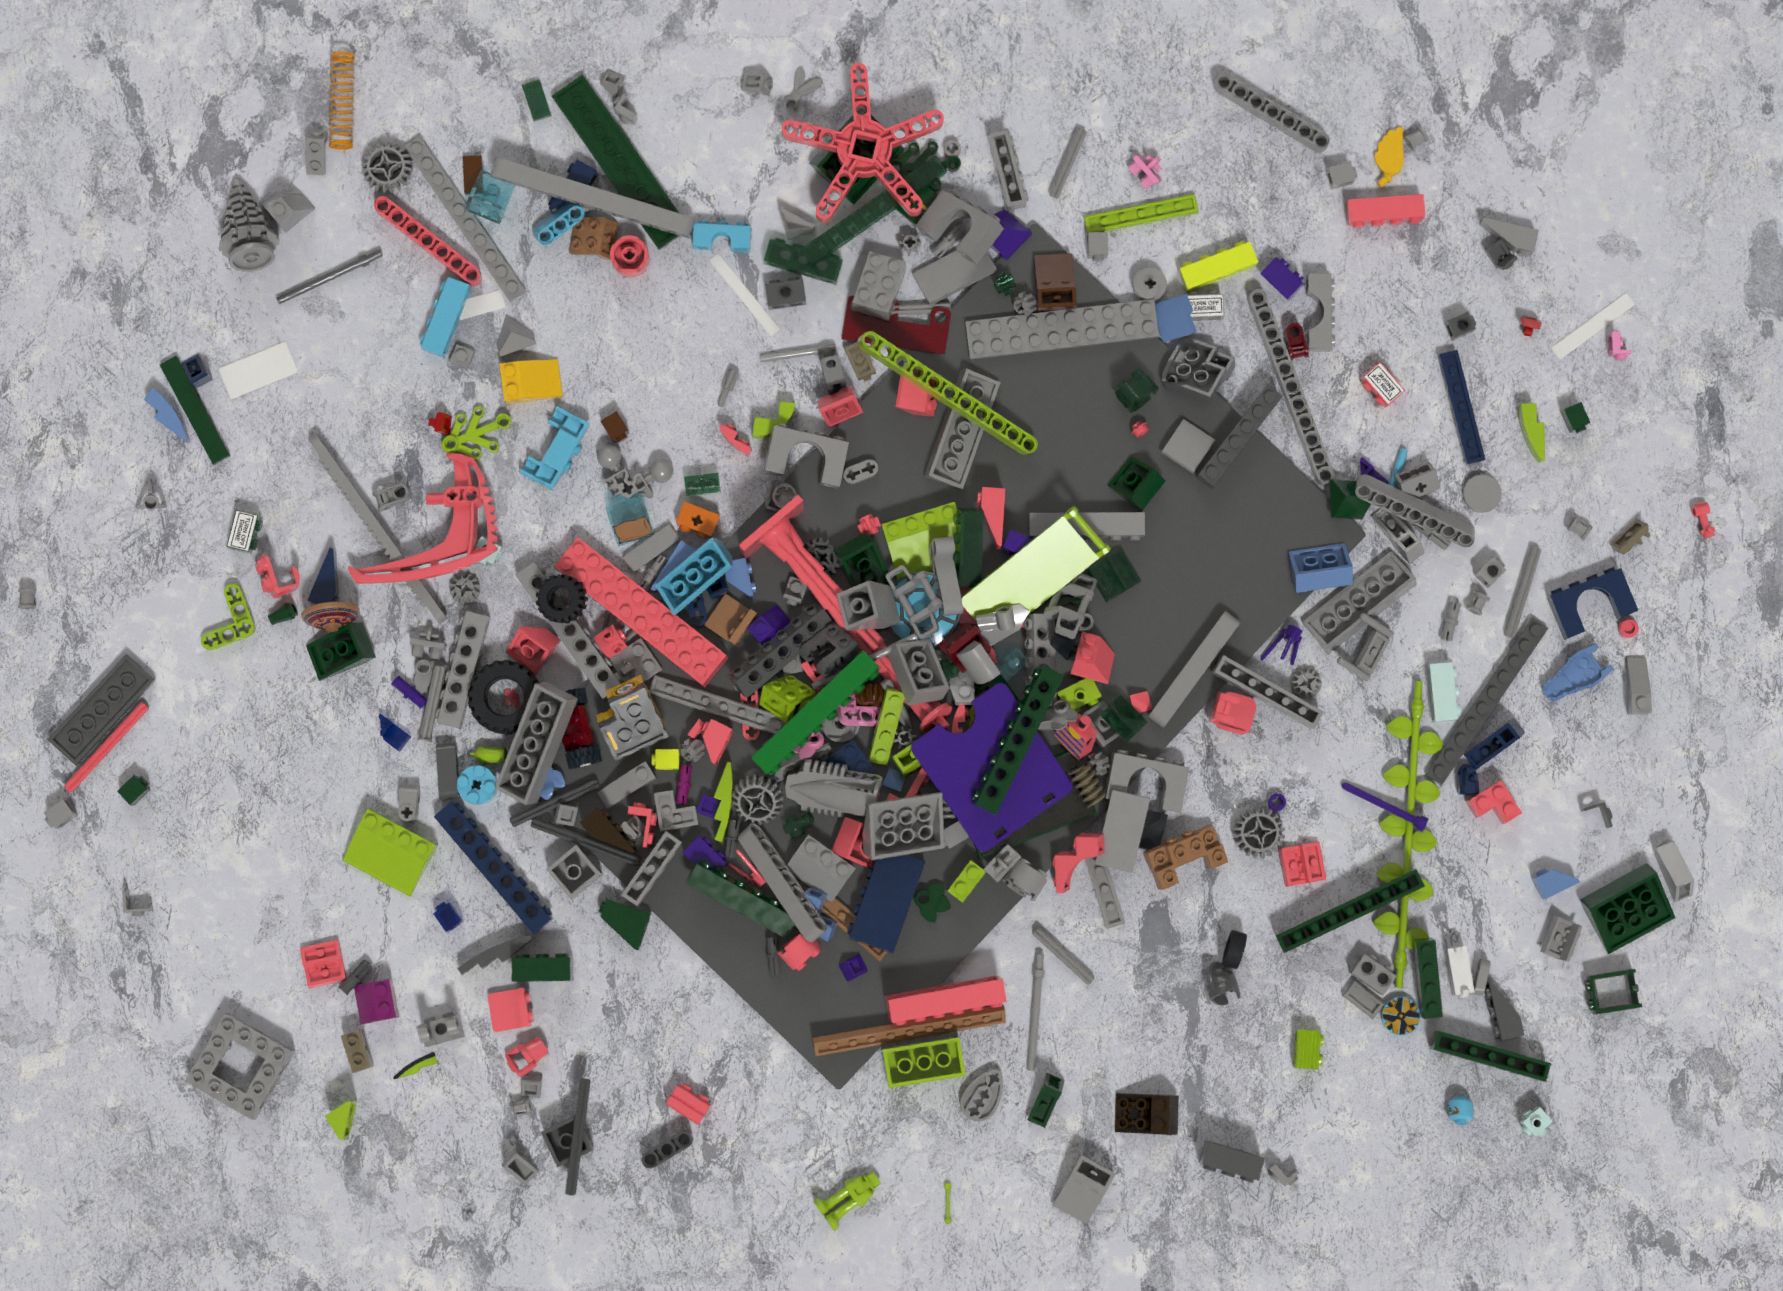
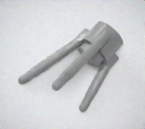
M149 478L148 495L144 497L143 504L135 506V509L152 511L156 508H166L167 505L160 504L158 498L152 494V479Z

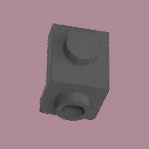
M1500 238L1484 249L1493 265L1501 270L1509 269L1513 266V262L1518 259L1516 255L1510 253Z

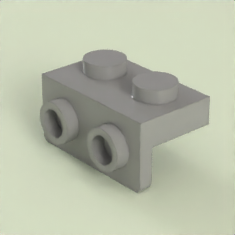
M1554 916L1540 952L1569 962L1577 940L1580 937L1582 926Z

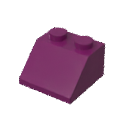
M392 979L354 987L361 1025L399 1017Z

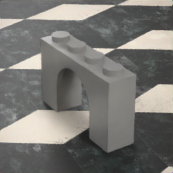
M942 189L916 224V227L923 235L937 242L952 222L960 218L971 219L970 230L956 249L963 258L977 265L1004 230L999 223L1000 219L994 214L989 216L979 206L977 208L973 207V204L966 199L962 201L954 192L950 191L948 193Z
M780 423L772 427L763 469L764 473L783 476L790 449L796 444L808 443L816 447L822 456L823 465L819 485L836 489L840 487L849 442L844 441L845 438L839 436L829 438L826 437L825 433L821 432L811 434L807 433L808 430L803 428L793 430L789 429L788 425Z
M1118 749L1117 753L1111 752L1109 763L1111 766L1107 772L1104 788L1106 796L1104 798L1110 799L1112 789L1127 792L1132 774L1141 768L1149 767L1154 769L1162 780L1159 809L1181 813L1190 768L1184 766L1185 762L1173 760V764L1165 763L1166 759L1155 757L1154 760H1149L1147 755L1136 753V757L1128 756V751Z

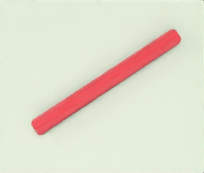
M141 702L64 785L66 790L73 792L148 711L149 708L146 704Z

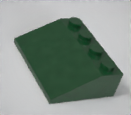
M859 108L856 112L864 115L867 110ZM853 115L840 128L839 132H841L844 129V127H846L849 123L853 122ZM871 115V120L878 122V121ZM857 138L853 154L872 159L876 143ZM901 145L892 148L890 160L897 158L902 153L904 148ZM821 149L809 163L830 185L842 167L837 153ZM875 176L869 178L858 177L845 198L854 205L877 178ZM847 177L839 179L841 184H848L850 181Z
M1647 863L1580 899L1590 923L1608 954L1676 918L1657 872Z

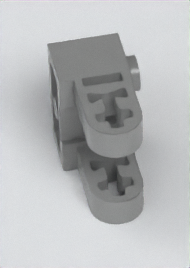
M454 1012L443 1014V1018L435 1020V1017L424 1019V1024L417 1026L421 1043H424L425 1047L465 1037L460 1015H454ZM440 1023L445 1024L447 1027L446 1033L443 1035L437 1031V1026Z

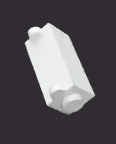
M1467 946L1445 949L1452 995H1458V998L1470 997L1469 993L1475 991Z

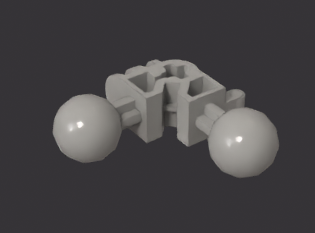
M605 445L597 453L598 463L602 467L610 469L613 476L603 481V483L609 482L610 487L607 489L608 491H614L615 495L612 499L620 495L626 499L639 496L652 498L653 493L648 485L654 481L658 483L667 482L673 475L674 469L672 464L666 459H657L651 464L649 472L643 475L639 472L634 475L632 480L629 479L630 475L627 469H623L620 465L621 453L616 446ZM622 479L629 487L633 486V488L631 489V494H628L627 492L623 493V491H625V485L622 482Z

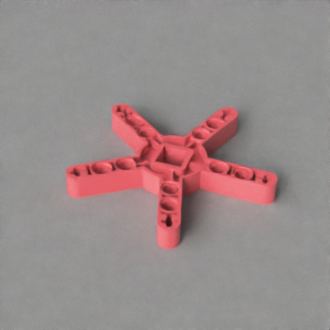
M856 63L850 69L853 122L849 123L839 132L794 120H787L782 125V136L787 141L837 153L842 167L816 207V218L818 221L827 223L833 218L858 177L869 178L873 176L880 181L908 215L918 216L922 211L923 202L890 164L892 148L941 129L944 116L939 110H931L885 129L880 123L871 120L867 68L862 63ZM858 70L861 73V82H857L856 71ZM857 89H863L865 91V94L863 96H858L855 94V91ZM863 107L867 112L864 115H860L856 110ZM932 117L938 119V123L932 121ZM918 123L923 128L920 131H915L912 126ZM792 127L793 131L791 134H788L787 130ZM899 130L903 131L905 133V136L903 138H897L895 136V132ZM811 131L814 136L811 139H807L804 137V133ZM830 136L833 140L830 143H824L822 138ZM857 138L876 143L872 159L853 154ZM890 173L894 176V179L886 181L884 176ZM847 177L850 181L848 184H841L839 179ZM904 188L907 193L904 196H900L896 190ZM837 193L840 197L838 200L833 201L829 198V195ZM911 203H912L913 205H915V204L917 203V204H918V205H917V209H915V208H912V209H911V208H910ZM827 204L830 205L828 207V215L824 214L821 216V211L826 209Z

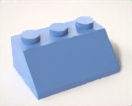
M1345 543L1288 551L1292 581L1296 593L1353 585V566Z

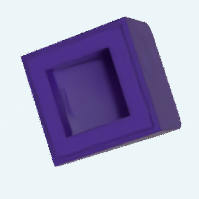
M860 954L839 964L847 982L868 972Z

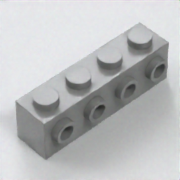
M1008 130L989 134L988 140L1007 212L1026 207V201H1029L1027 191L1023 190L1022 183H1024L1022 172H1018L1017 165H1019L1017 153L1014 154L1012 149L1014 147L1012 135L1009 136Z

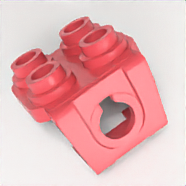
M262 554L260 559L256 560L255 567L258 575H265L261 581L264 593H271V596L276 599L297 590L300 575L294 566H291V570H289L293 584L278 588L269 556Z
M1217 692L1214 708L1208 722L1216 724L1219 729L1240 735L1248 733L1256 712L1254 699L1233 692H1226L1225 694Z

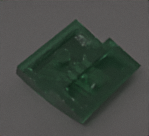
M1123 549L1087 569L1089 575L1097 579L1096 586L1106 603L1142 582Z

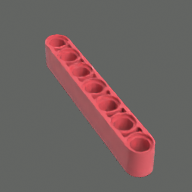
M381 196L374 201V208L382 218L470 286H477L481 283L482 276L477 267L390 199ZM382 203L388 204V208L383 211L379 210V206ZM396 215H403V219L400 222L394 221ZM417 226L418 230L416 233L410 234L408 232L410 227ZM428 237L433 239L430 245L423 244L424 239ZM441 249H446L447 255L440 257L438 252ZM455 261H462L460 268H453ZM471 272L477 273V277L474 280H469L468 275Z

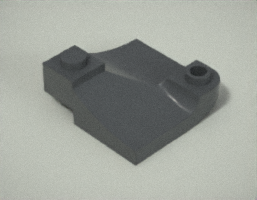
M1183 336L1163 370L1162 385L1165 389L1175 393L1181 390L1211 401L1218 388L1225 380L1228 381L1236 367L1235 358L1218 352V347Z

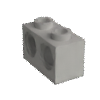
M1362 954L1350 971V974L1378 994L1384 995L1397 977L1393 974L1394 970L1386 964L1381 966L1377 963L1378 959L1372 954ZM1364 962H1368L1371 966V970L1368 973L1362 971L1361 966ZM1381 973L1387 977L1384 984H1380L1377 980L1378 975Z

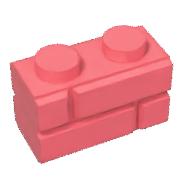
M685 1083L682 1086L678 1084L666 1105L699 1125L711 1106L708 1103L710 1099L701 1093L699 1096L692 1093L693 1088Z

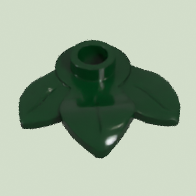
M932 884L927 889L917 890L914 894V902L920 907L921 916L929 922H936L937 912H945L951 908L949 901L942 896L946 887L941 884ZM923 894L927 896L925 902H921L919 899Z

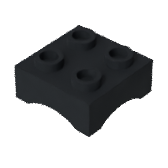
M1147 811L1139 848L1150 850L1161 845L1168 817L1167 814Z

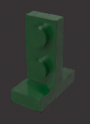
M1046 1073L1027 1121L1044 1128L1046 1127L1056 1102L1062 1094L1064 1079Z

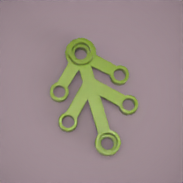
M477 406L473 409V417L466 434L459 436L462 426L467 423V417L464 414H458L455 418L456 423L451 435H447L442 439L441 447L446 453H456L459 451L471 456L475 461L481 459L482 452L477 448H468L462 445L463 443L470 441L487 448L491 453H497L500 449L499 444L496 441H488L480 436L499 428L502 430L508 429L511 426V418L507 414L502 413L496 417V421L476 429L480 418H483L485 415V410L481 406ZM481 409L482 414L476 415V410ZM464 417L465 421L463 423H459L458 418ZM502 419L507 420V424L504 426L500 423ZM450 441L454 442V447L452 448L448 447ZM496 444L497 448L496 450H491L490 446ZM475 451L479 452V456L477 458L473 457V453Z

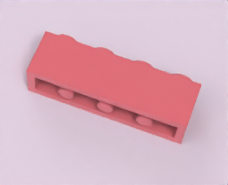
M1424 194L1349 199L1345 204L1347 226H1353V228H1362L1367 224H1371L1372 227L1383 226V223L1400 225L1402 222L1408 221L1409 224H1418L1426 216Z

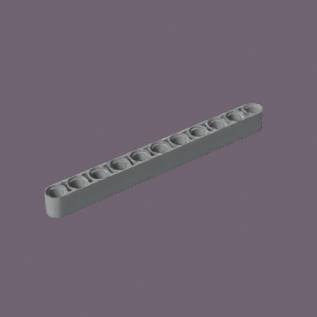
M495 158L490 177L686 238L690 237L695 221L694 218L502 158Z
M1255 289L1248 298V305L1317 484L1326 486L1334 478V471L1267 295L1263 290ZM1258 295L1262 298V302L1255 303L1252 297ZM1266 313L1269 320L1262 321L1259 314ZM1266 331H1273L1275 333V338H1268L1266 336ZM1279 348L1282 351V355L1275 356L1273 349ZM1286 366L1289 369V373L1282 374L1279 367ZM1286 384H1293L1295 386V391H1288L1286 388ZM1293 402H1301L1302 409H1295ZM1300 419L1308 420L1309 426L1302 427L1299 422ZM1308 436H1312L1315 439L1316 443L1314 445L1307 443L1306 438ZM1314 454L1321 455V463H1317L1313 460ZM1320 472L1328 473L1329 480H1322Z

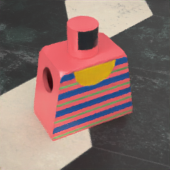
M1078 714L1077 721L1068 722L1064 729L1054 733L1056 739L1078 761L1092 751L1097 735L1096 729L1091 725V718L1086 715L1081 716V714Z

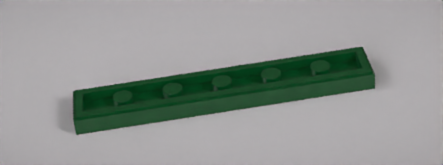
M175 356L160 364L164 375L212 464L215 465L230 457L197 392L189 382L178 357Z

